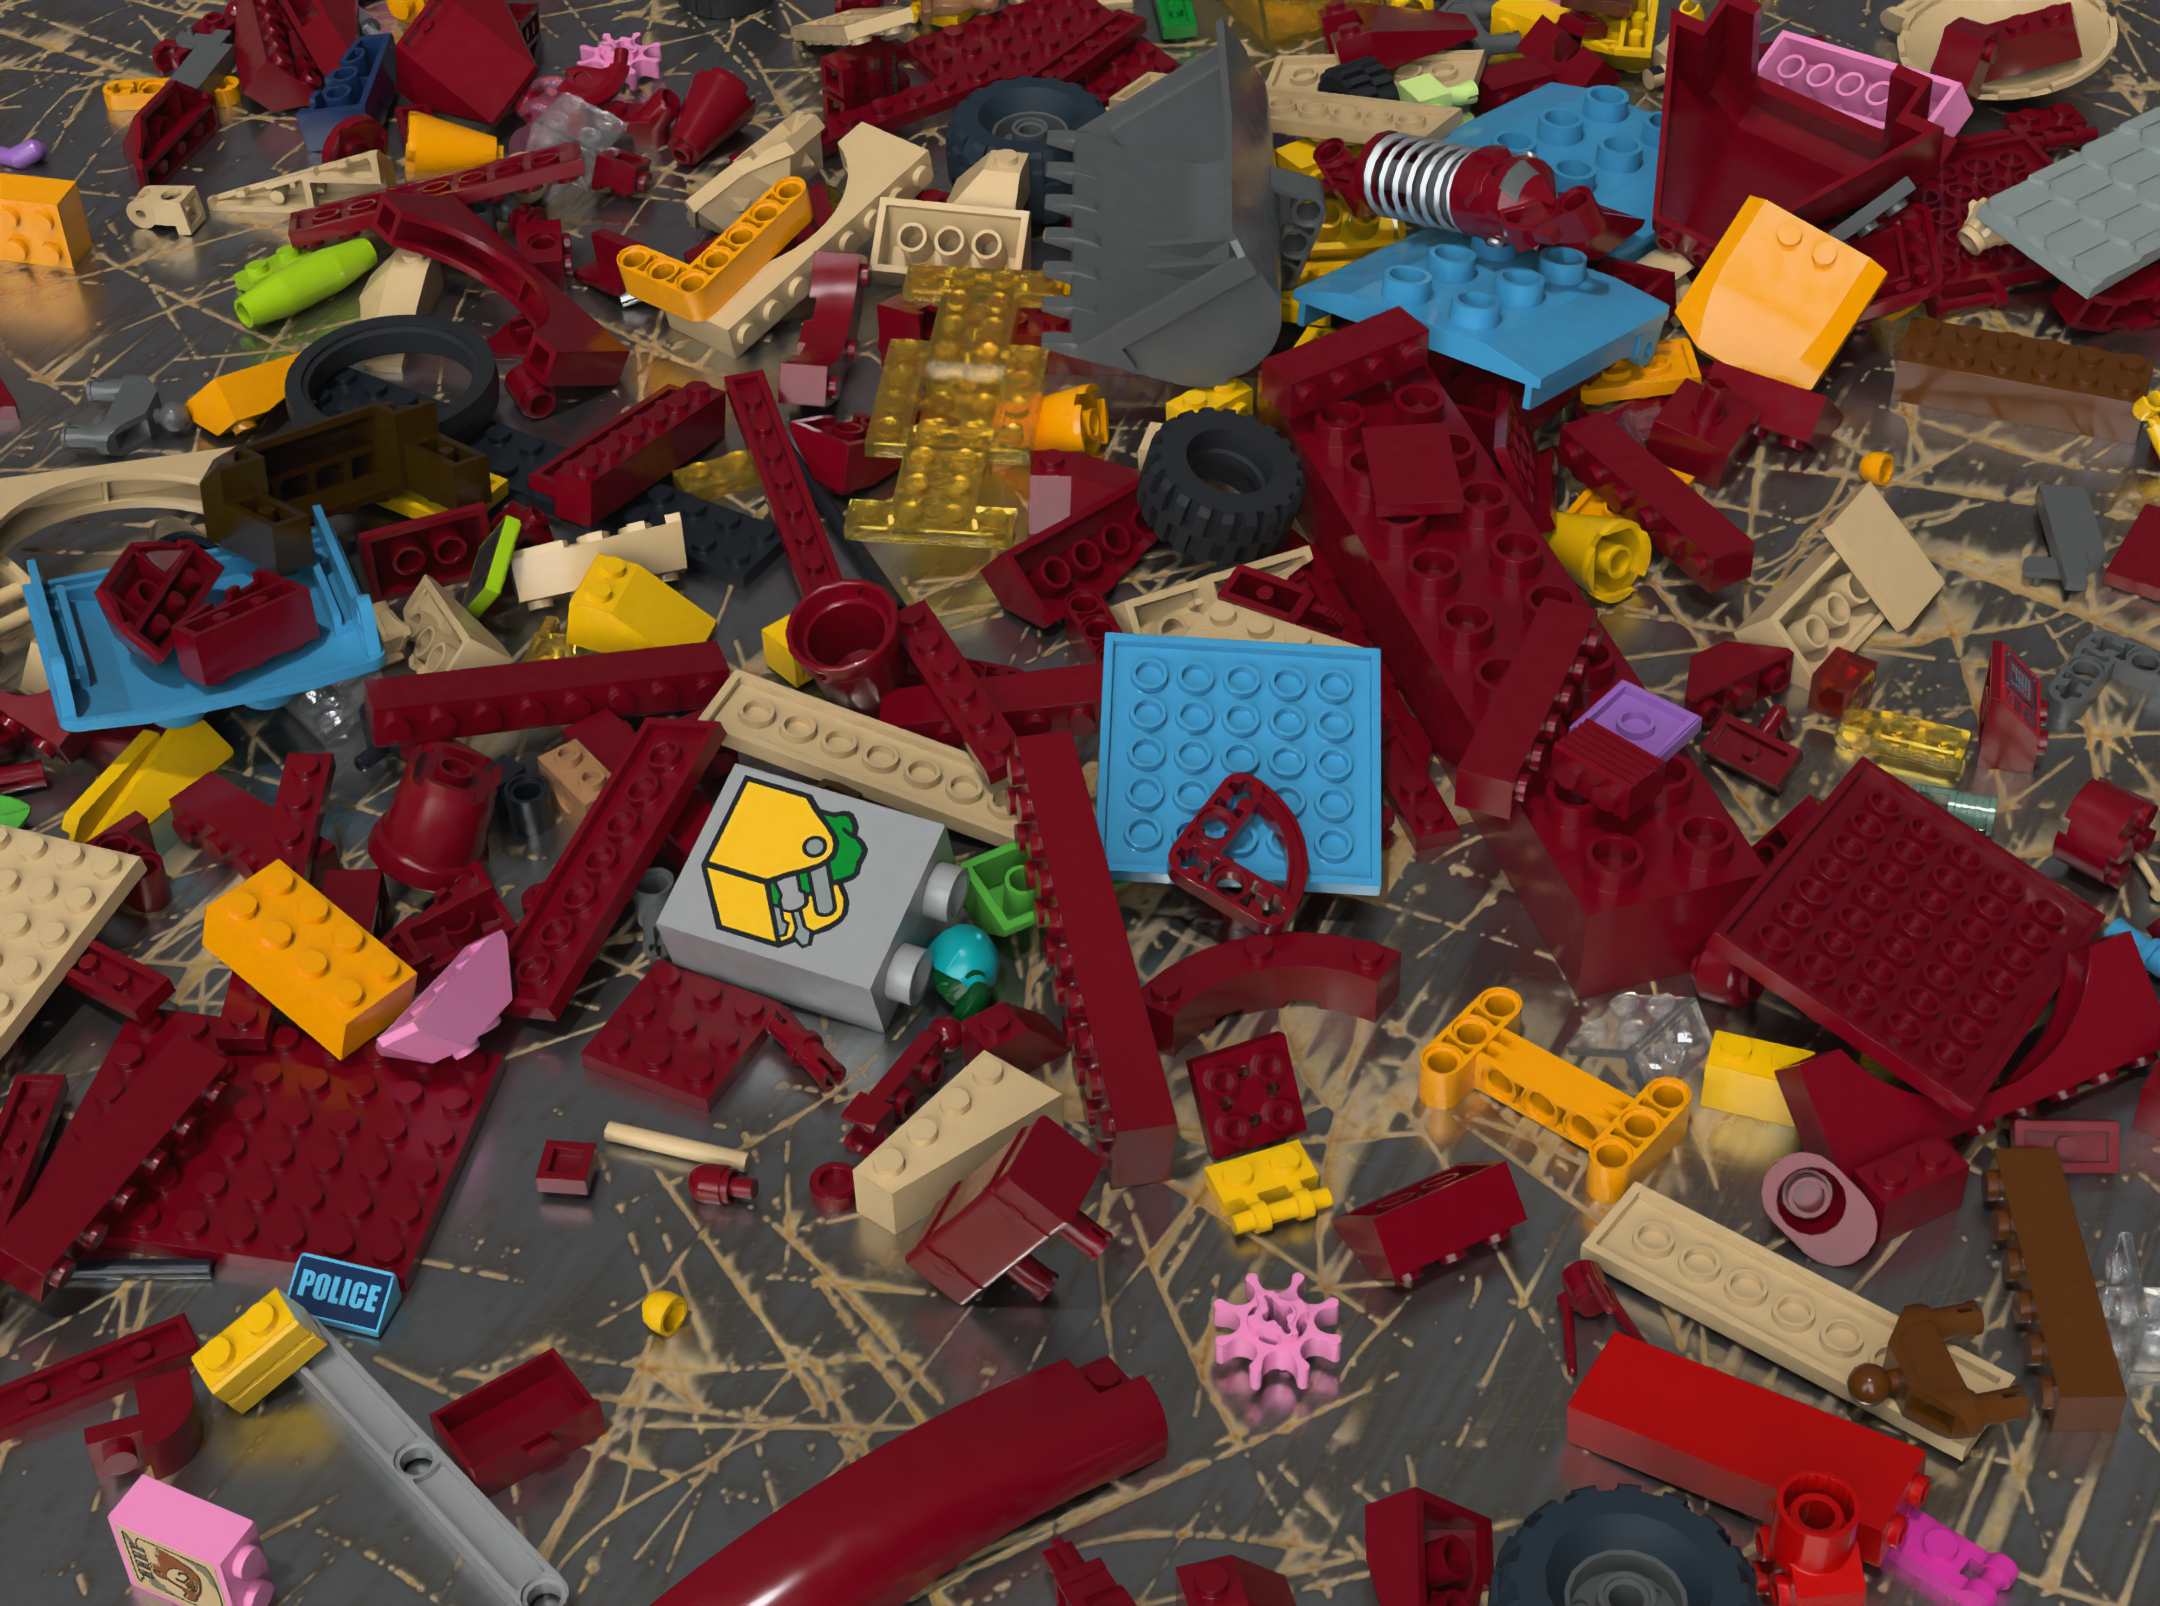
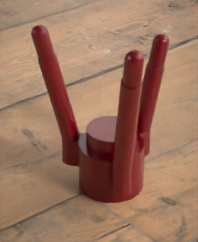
M1593 1260L1576 1261L1563 1271L1561 1283L1565 1292L1559 1294L1556 1300L1562 1313L1564 1350L1569 1376L1574 1377L1578 1373L1574 1311H1578L1584 1316H1596L1604 1311L1608 1314H1614L1628 1336L1647 1343L1618 1301L1613 1287L1608 1285L1604 1273L1597 1262Z

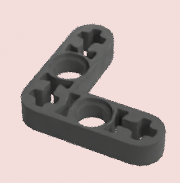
M2096 631L2088 634L2049 684L2046 700L2049 701L2048 714L2063 721L2080 719L2111 678L2160 696V651L2106 631ZM2134 665H2144L2151 667L2154 670H2143L2135 667ZM2074 673L2090 674L2095 678H2083ZM2069 692L2075 695L2067 699Z

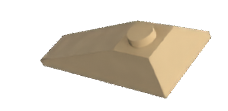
M398 248L369 277L359 297L361 321L391 315L430 316L444 288L440 261ZM412 353L389 354L363 360L364 369L366 372L403 374Z
M427 574L423 576L403 608L404 623L412 625L415 631V635L408 640L414 644V653L408 659L409 668L417 671V674L511 664L513 662L512 657L499 640L438 582Z

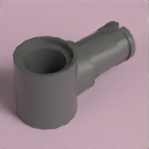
M649 867L633 892L637 920L643 927L642 948L649 957H657V946H661L662 957L669 955L656 922L675 885L673 874L662 867Z

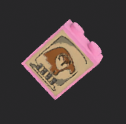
M144 1474L140 1476L107 1516L132 1585L180 1606H268L275 1586L255 1521Z

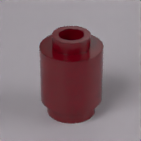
M522 364L515 366L508 372L504 381L505 390L525 415L539 419L553 412L557 403L556 391L553 386L541 384Z

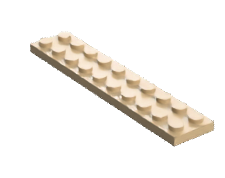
M1145 73L1108 99L1110 109L1168 74ZM1266 85L1272 133H1279V136L1283 138L1304 136L1310 137L1315 142H1322L1330 138H1340L1344 141L1345 145L1355 146L1366 144L1377 133L1392 130L1413 136L1418 135L1428 139L1442 140L1463 123L1462 108Z

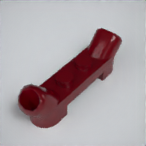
M528 86L515 102V113L530 124L531 136L534 142L543 145H558L559 141L568 134V111L563 106V102L555 101L538 86ZM659 88L644 103H625L619 100L610 101L589 111L585 115L588 126L584 133L631 134L634 147L663 146L668 143L671 135L670 124L677 118L681 109L680 99L671 90Z

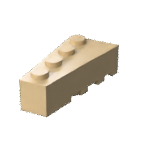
M983 1050L853 1169L857 1212L895 1235L929 1216L936 1203L947 1194L948 1190L955 1183L963 1181L1010 1142L1014 1134L1022 1127L1029 1126L1041 1115H1046L1064 1129L1063 1094Z

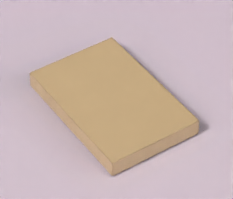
M1871 481L1859 486L1821 529L1822 533L1896 632L1908 628L1945 583Z

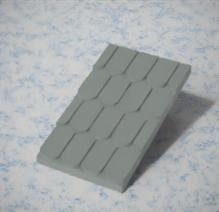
M2160 106L2120 124L2117 130L2083 145L2079 152L2030 174L2026 181L1991 196L1987 203L1980 206L1975 218L2087 300L2150 263L2160 261Z

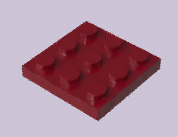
M659 959L581 1052L583 1067L710 1113L771 1035L764 1028L767 1016L773 1012L782 1021L783 1018L777 1013L776 1008L783 1006V1003Z

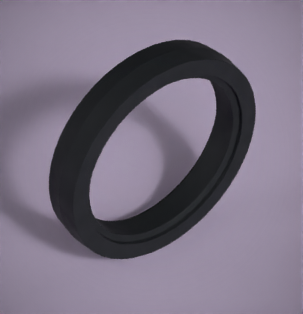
M391 315L358 321L322 336L296 357L285 379L287 411L294 428L328 418V416L315 407L313 400L321 385L335 373L360 361L383 355L398 353L433 354L458 362L473 376L470 386L461 398L447 408L437 412L439 433L464 443L476 435L490 421L499 403V372L493 352L488 343L477 332L460 323L444 318L426 315Z

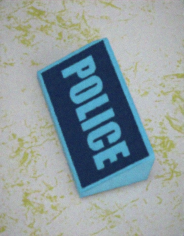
M306 1252L302 1253L297 1261L287 1293L291 1300L293 1299L303 1306L309 1314L316 1317L323 1325L378 1338L381 1336L402 1299L397 1276L392 1272Z

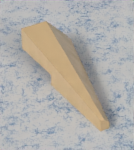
M377 149L208 197L207 204L209 211L292 213L397 185L392 160Z
M1308 545L1243 565L1287 580L1290 575L1314 558ZM1236 567L1129 599L1109 609L1123 633L1184 637L1215 600L1218 599V593Z

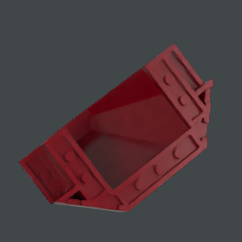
M1720 0L1705 22L1671 8L1652 229L1657 233L1655 237L1656 244L1664 251L1677 252L1690 259L1695 265L1703 268L1749 195L1768 200L1812 225L1876 199L1906 176L1915 184L1938 175L1939 169L1959 140L1944 134V127L1928 121L1933 79L1900 64L1896 66L1890 75L1885 128L1883 131L1758 75L1762 4L1753 0Z

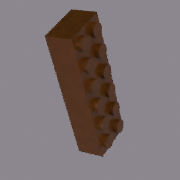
M1911 317L1897 359L1891 400L2136 445L2141 420L2134 416L2132 410L2134 403L2139 398L2148 395L2155 359L2144 358L2134 353L2121 354L2104 351L2094 346L2081 347L2064 344L2054 339L2030 338L2020 336L2014 332L2002 333L1985 330L1974 325L1945 323L1929 317Z

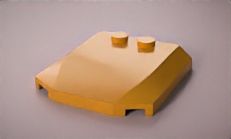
M1749 195L1674 313L1691 338V342L1697 351L1711 360L1720 361L1813 392L1885 282L1888 272L1870 257L1768 200Z

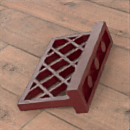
M1510 380L1501 382L1497 386L1493 449L1507 483L1542 534L1557 528L1558 460L1553 447L1538 451Z

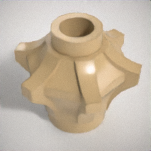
M1984 197L1979 201L1972 199L1968 203L1967 219L1962 229L1957 232L1960 243L1967 251L1974 255H1979L1983 250L1995 245L2010 244L1975 218L1980 206L1988 202V199Z
M386 600L372 604L378 634L386 650L387 661L382 668L404 660L405 656L402 651L405 650L408 640L415 635L413 626L401 621L390 610Z

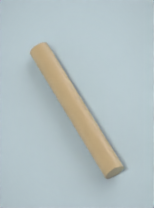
M614 1121L607 1123L604 1132V1139L606 1141L701 1163L730 1165L732 1168L744 1173L749 1171L752 1163V1154Z

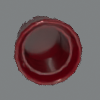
M841 579L827 583L803 597L790 614L785 631L789 652L804 672L813 678L827 702L879 720L882 690L904 688L905 685L907 687L910 686L911 681L900 646L902 625L897 603L884 587L865 579Z
M435 742L433 752L421 753L423 744L417 745L410 752L406 768L388 810L374 824L368 837V854L378 869L397 882L416 890L436 893L441 887H445L448 890L466 876L465 867L475 860L479 862L487 875L490 860L487 840L495 801L501 784V772L497 766L493 776L484 768L487 757L463 745L449 742Z

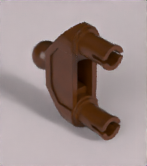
M1975 1300L1935 1309L1922 1303L1905 1306L1888 1341L1883 1367L1874 1363H1862L1854 1367L1847 1379L1848 1392L1855 1402L1864 1406H1877L1883 1403L1891 1392L1903 1417L1939 1436L1952 1440L1977 1437L1979 1433H1982L1985 1426L2015 1420H2027L2030 1415L2028 1397L2026 1393L2020 1394L2023 1393V1387L2019 1384L1978 1394L1967 1388L1943 1340L1983 1334L1985 1326L1981 1308L1977 1309L1978 1303Z

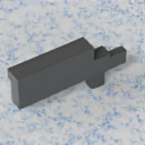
M187 24V32L180 31L175 38L176 44L180 48L193 49V51L164 86L170 80H177L211 95L236 64L234 45L229 44L233 40L232 31L216 29L211 35L194 33L192 24Z
M2039 484L2034 498L2051 557H2026L2022 564L2023 576L2033 578L2031 584L2033 587H2039L2042 578L2062 580L2064 590L2086 592L2089 584L2087 579L2088 573H2100L2107 554L2087 487Z

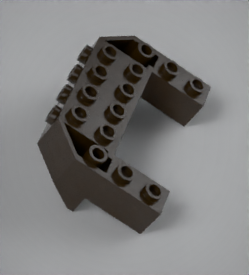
M419 400V404L395 405L394 401L375 402L233 447L213 459L199 483L207 539L249 560V562L282 577L294 575L300 568L315 563L311 527L315 526L312 510L314 505H321L325 517L328 518L337 514L347 515L355 513L359 510V507L373 502H388L393 499L394 495L405 491H412L427 498L428 501L437 503L449 510L483 501L485 504L492 502L488 455L439 433L436 402L433 400Z

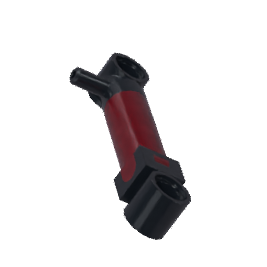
M365 702L360 706L359 715L367 749L354 758V765L361 772L368 771L385 757L394 756L407 763L410 752L420 744H423L421 753L433 752L435 742H449L473 749L454 738L375 748L365 716ZM503 754L496 760L484 755L487 757L484 768L492 776L496 766L501 772V784L495 801L492 821L501 825L509 818L511 830L524 837H534L549 831L554 825L555 815L548 780L543 775L527 773L526 766Z

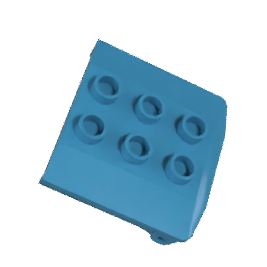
M1550 82L1458 126L1450 132L1449 136L1440 140L1478 148L1489 145H1503L1508 147L1510 153L1522 155L1523 151L1532 152L1538 156V159L1546 161L1552 168L1558 183V191L1564 193L1575 186H1586L1590 188L1599 205L1645 219L1643 227L1603 257L1605 259L1609 256L1635 263L1649 252L1660 248L1655 242L1657 233L1652 229L1662 111L1650 113L1629 104V94L1621 88L1609 85L1585 88Z
M1434 227L1420 230L1294 289L1293 300L1299 301L1297 325L1302 327L1331 313L1357 323L1400 306L1429 329L1428 349L1525 384L1522 408L1526 410L1533 409L1623 358H1628L1632 364L1645 367L1655 353L1663 323L1668 320L1670 306L1615 277L1586 268L1588 258L1579 250L1554 246L1544 248L1540 252L1530 249L1519 254L1512 245L1502 248L1487 246L1483 238Z
M321 505L312 506L315 529H311L315 563L300 568L294 575L284 576L286 579L309 588L320 637L304 643V647L298 651L281 653L268 659L267 663L260 668L243 670L229 676L227 682L218 686L206 687L183 676L175 645L160 665L150 666L139 656L131 653L124 644L114 637L94 595L95 590L111 568L41 581L35 559L26 560L31 583L22 585L60 728L65 731L82 732L155 723L164 728H183L200 721L208 711L242 704L257 710L275 709L289 703L296 693L341 682L377 671L385 666L387 661L386 650L378 634L370 596L368 593L361 594L332 525L329 526ZM224 547L206 549L205 551L220 562L225 569L200 607L205 603H212L214 608L227 599L225 590L231 586L239 585L241 590L252 583V573L259 569L260 566L249 562V560Z

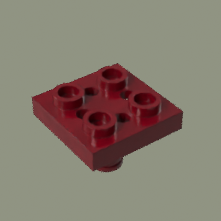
M1276 1031L1185 1060L1207 1153L1214 1160L1307 1130L1284 1033ZM1275 1082L1277 1085L1275 1093L1268 1095L1266 1089L1272 1091L1273 1085L1270 1083ZM1257 1113L1259 1115V1122L1255 1126H1250L1249 1122L1253 1123L1256 1121V1118L1252 1115Z

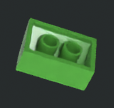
M1015 841L959 863V866L967 868L970 874L969 889L963 908L975 926L988 934L1002 937L1035 924L1033 899H1037L1035 889L1027 890L1023 863L1027 861L1025 852L1018 853ZM1112 880L1115 891L1130 884V881Z

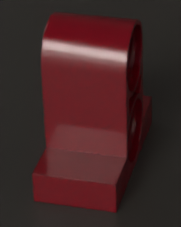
M135 810L84 843L141 856L147 870L123 900L131 908L139 912L151 913L163 909L170 903L172 891L163 859L156 852L148 819Z

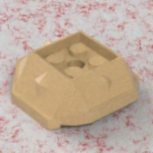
M800 110L793 112L734 159L732 164L685 201V206L688 209L686 211V219L695 230L703 227L721 234L780 179L796 176L802 178L806 183L823 168L821 131L825 128V125L815 114L808 113L805 115Z

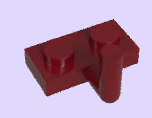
M1781 704L1771 707L1758 728L1723 712L1699 747L1702 755L1778 794H1780L1804 759L1800 749L1784 742L1789 741L1793 737L1794 730L1788 711Z

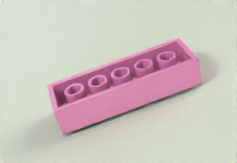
M1782 30L1759 61L1758 75L1884 131L1890 75L1898 64ZM1907 67L1933 79L1928 121L1944 127V134L1954 138L1974 111L1962 83Z

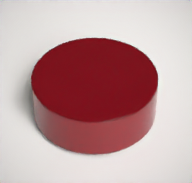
M829 1162L815 1169L809 1179L812 1202L818 1208L828 1212H840L853 1207L856 1204L853 1180L854 1167L844 1162Z

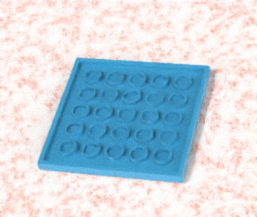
M1105 632L1096 823L1111 879L1116 881L1175 884L1167 874L1168 854L1171 847L1225 778L1234 773H1247L1261 780L1281 797L1294 814L1302 830L1308 855V872L1304 892L1379 896L1381 890V649ZM1242 792L1239 796L1233 795L1232 804L1229 809L1233 814L1237 803L1242 798H1249L1248 793ZM1257 814L1225 856L1283 890L1286 883V863L1282 848L1270 826ZM1209 822L1202 827L1203 832L1211 838H1221L1228 834L1227 828L1219 822ZM1193 858L1188 862L1181 861V867L1187 869L1190 865L1197 866V860ZM1204 874L1203 881L1207 883L1209 876ZM1233 879L1221 880L1216 885L1218 887L1242 888L1241 884Z

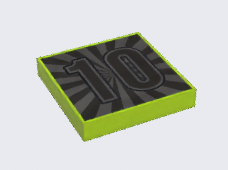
M509 515L504 517L478 550L462 606L476 620L480 618L502 591L521 527V520Z

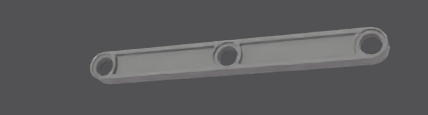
M310 1314L328 1345L297 1369L293 1375L508 1606H530L537 1596L545 1593L556 1594L561 1598L556 1606H572L569 1586L565 1579L324 1325ZM425 1458L432 1461L431 1466L420 1474L412 1475L403 1471L404 1466L411 1460Z

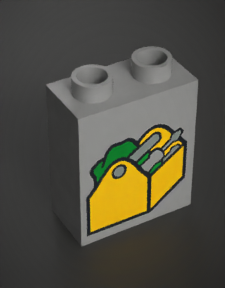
M735 763L666 901L656 925L674 965L771 999L885 1034L899 1002L915 1006L923 997L933 966L932 951L924 948V945L936 920L952 924L960 915L969 889L970 874L967 868L956 865L945 824Z

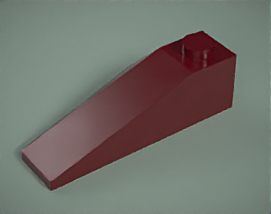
M933 410L889 412L888 419L868 416L866 413L853 414V421L835 422L833 415H819L790 421V431L813 479L829 486L831 492L840 495H851L857 489L873 486L960 429V421Z
M1057 449L1033 450L1029 479L1028 538L1139 478L1141 471L1075 451H1060Z
M1416 1486L1365 1505L1366 1560L1381 1606H1479L1482 1592L1489 1590L1491 1576L1494 1573L1492 1519Z

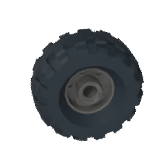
M1022 76L1013 80L1006 81L1002 79L995 81L983 89L980 87L967 95V100H962L957 105L954 115L948 123V130H946V156L950 183L953 187L958 177L991 150L1012 149L1016 152L1029 153L1030 194L1028 197V211L1031 212V223H1044V225L1057 223L1060 219L1067 218L1068 216L1044 209L1046 194L1072 195V184L1046 177L1045 166L1047 162L1073 163V152L1046 144L1047 131H1075L1105 113L1107 109L1103 107V102L1092 92L1087 93L1086 88L1073 82L1066 83L1059 78Z
M1617 1483L1615 1490L1598 1491L1595 1485L1571 1490L1570 1495L1565 1496L1563 1503L1559 1504L1556 1500H1549L1526 1517L1523 1527L1518 1528L1514 1537L1508 1536L1498 1553L1494 1573L1491 1576L1487 1606H1763V1602L1757 1597V1578L1747 1558L1744 1557L1740 1547L1731 1546V1537L1726 1533V1529L1714 1518L1706 1513L1701 1517L1690 1511L1687 1500L1666 1491L1661 1497L1641 1492L1642 1485Z

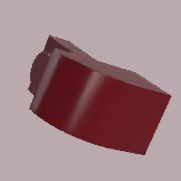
M189 1367L135 1380L134 1385L139 1414L84 1428L86 1447L98 1479L115 1474H124L131 1470L151 1465L155 1479L161 1480L178 1472L193 1459L201 1446L204 1426L198 1395Z

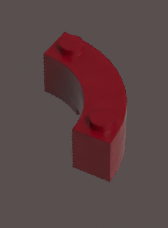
M1963 17L1957 18L1944 28L1930 74L1961 82L1971 106H1973L1990 64H1994L1998 58L2001 48L2000 43L1997 42L2000 29Z

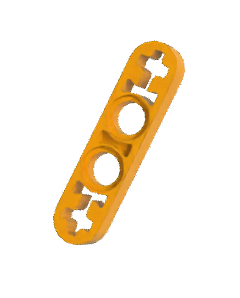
M226 75L211 95L215 97L217 107L232 106L241 101L242 93L239 79ZM169 78L120 79L108 82L102 88L106 107L113 111L140 110L160 91Z

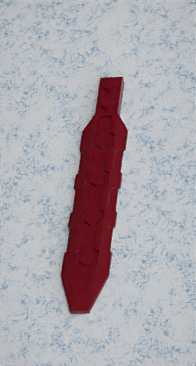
M1291 528L1282 546L1275 549L1273 554L1267 557L1309 545L1314 559L1300 567L1287 580L1307 587L1315 594L1318 604L1339 611L1347 620V625L1341 633L1328 631L1320 627L1317 630H1321L1331 637L1364 648H1372L1365 636L1366 629L1356 611L1350 610L1335 584L1336 577L1321 551ZM1381 662V767L1384 770L1383 794L1391 809H1394L1395 816L1415 852L1459 842L1460 828L1428 774L1433 744L1418 718L1411 716L1395 688L1396 680L1387 665Z

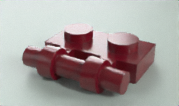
M2056 103L2049 107L2025 108L2019 112L2004 114L2002 123L2003 128L2005 125L2018 123L2045 153L2054 152L2056 147L2067 145L2071 148L2082 147L2086 142L2094 141L2099 136L2097 127L2086 128L2087 120L2071 103Z

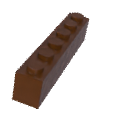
M2057 1147L1994 1148L1990 1169L1982 1171L1981 1190L1983 1199L1992 1203L1991 1228L1995 1241H2002L2004 1249L2002 1253L2003 1277L2006 1282L2012 1281L2014 1287L2012 1300L2014 1319L2016 1323H2023L2024 1358L2028 1366H2034L2037 1376L2035 1379V1400L2037 1407L2046 1410L2051 1432L2117 1431L2126 1403L2127 1393Z

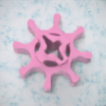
M639 32L633 33L631 38L620 37L618 40H613L611 34L605 33L602 35L603 42L598 47L580 46L581 61L577 62V66L599 69L609 67L610 63H613L616 48H626L629 51L627 65L630 66V71L625 83L629 85L630 90L638 89L637 82L642 76L661 77L659 64L663 61L661 43L656 42L643 46L641 33Z
M1299 1272L1292 1275V1282L1288 1289L1277 1293L1274 1290L1267 1291L1263 1289L1259 1283L1258 1275L1249 1273L1245 1277V1297L1250 1302L1244 1305H1233L1223 1299H1217L1214 1302L1215 1326L1235 1330L1232 1334L1221 1335L1215 1338V1361L1223 1364L1234 1357H1246L1253 1362L1249 1365V1387L1254 1390L1261 1388L1263 1376L1273 1369L1291 1372L1295 1377L1297 1387L1306 1389L1310 1381V1364L1305 1360L1306 1358L1322 1356L1331 1362H1338L1341 1359V1336L1324 1333L1319 1330L1324 1326H1332L1338 1323L1339 1300L1331 1297L1320 1304L1304 1302L1302 1299L1304 1297L1305 1276Z

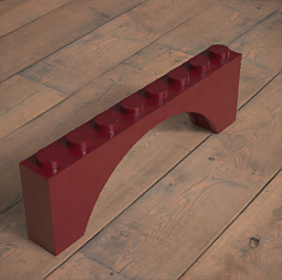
M381 193L370 227L388 244L438 260L474 277L506 298L524 315L534 329V333L522 366L544 386L618 385L630 351L456 196Z
M2131 931L2102 937L2063 953L2059 994L2046 1029L2025 1059L2008 1075L1990 1087L1967 1122L1943 1110L1935 1101L1927 1096L1907 1092L1871 1075L1855 1063L1841 1048L1814 1054L1777 1069L1774 1073L1805 1152L1820 1154L1837 1166L1852 1181L1853 1170L1934 1132H1938L1953 1147L1955 1143L1952 1137L1963 1132L1966 1133L1967 1138L1984 1134L1997 1128L1994 1119L2007 1115L2008 1118L2014 1119L2027 1116L2038 1110L2035 1102L2046 1097L2049 1103L2058 1102L2078 1094L2076 1085L2088 1080L2090 1086H2094L2117 1078L2119 1076L2117 1068L2128 1063L2130 1069H2134L2159 1060L2157 1051L2160 1050V1004Z

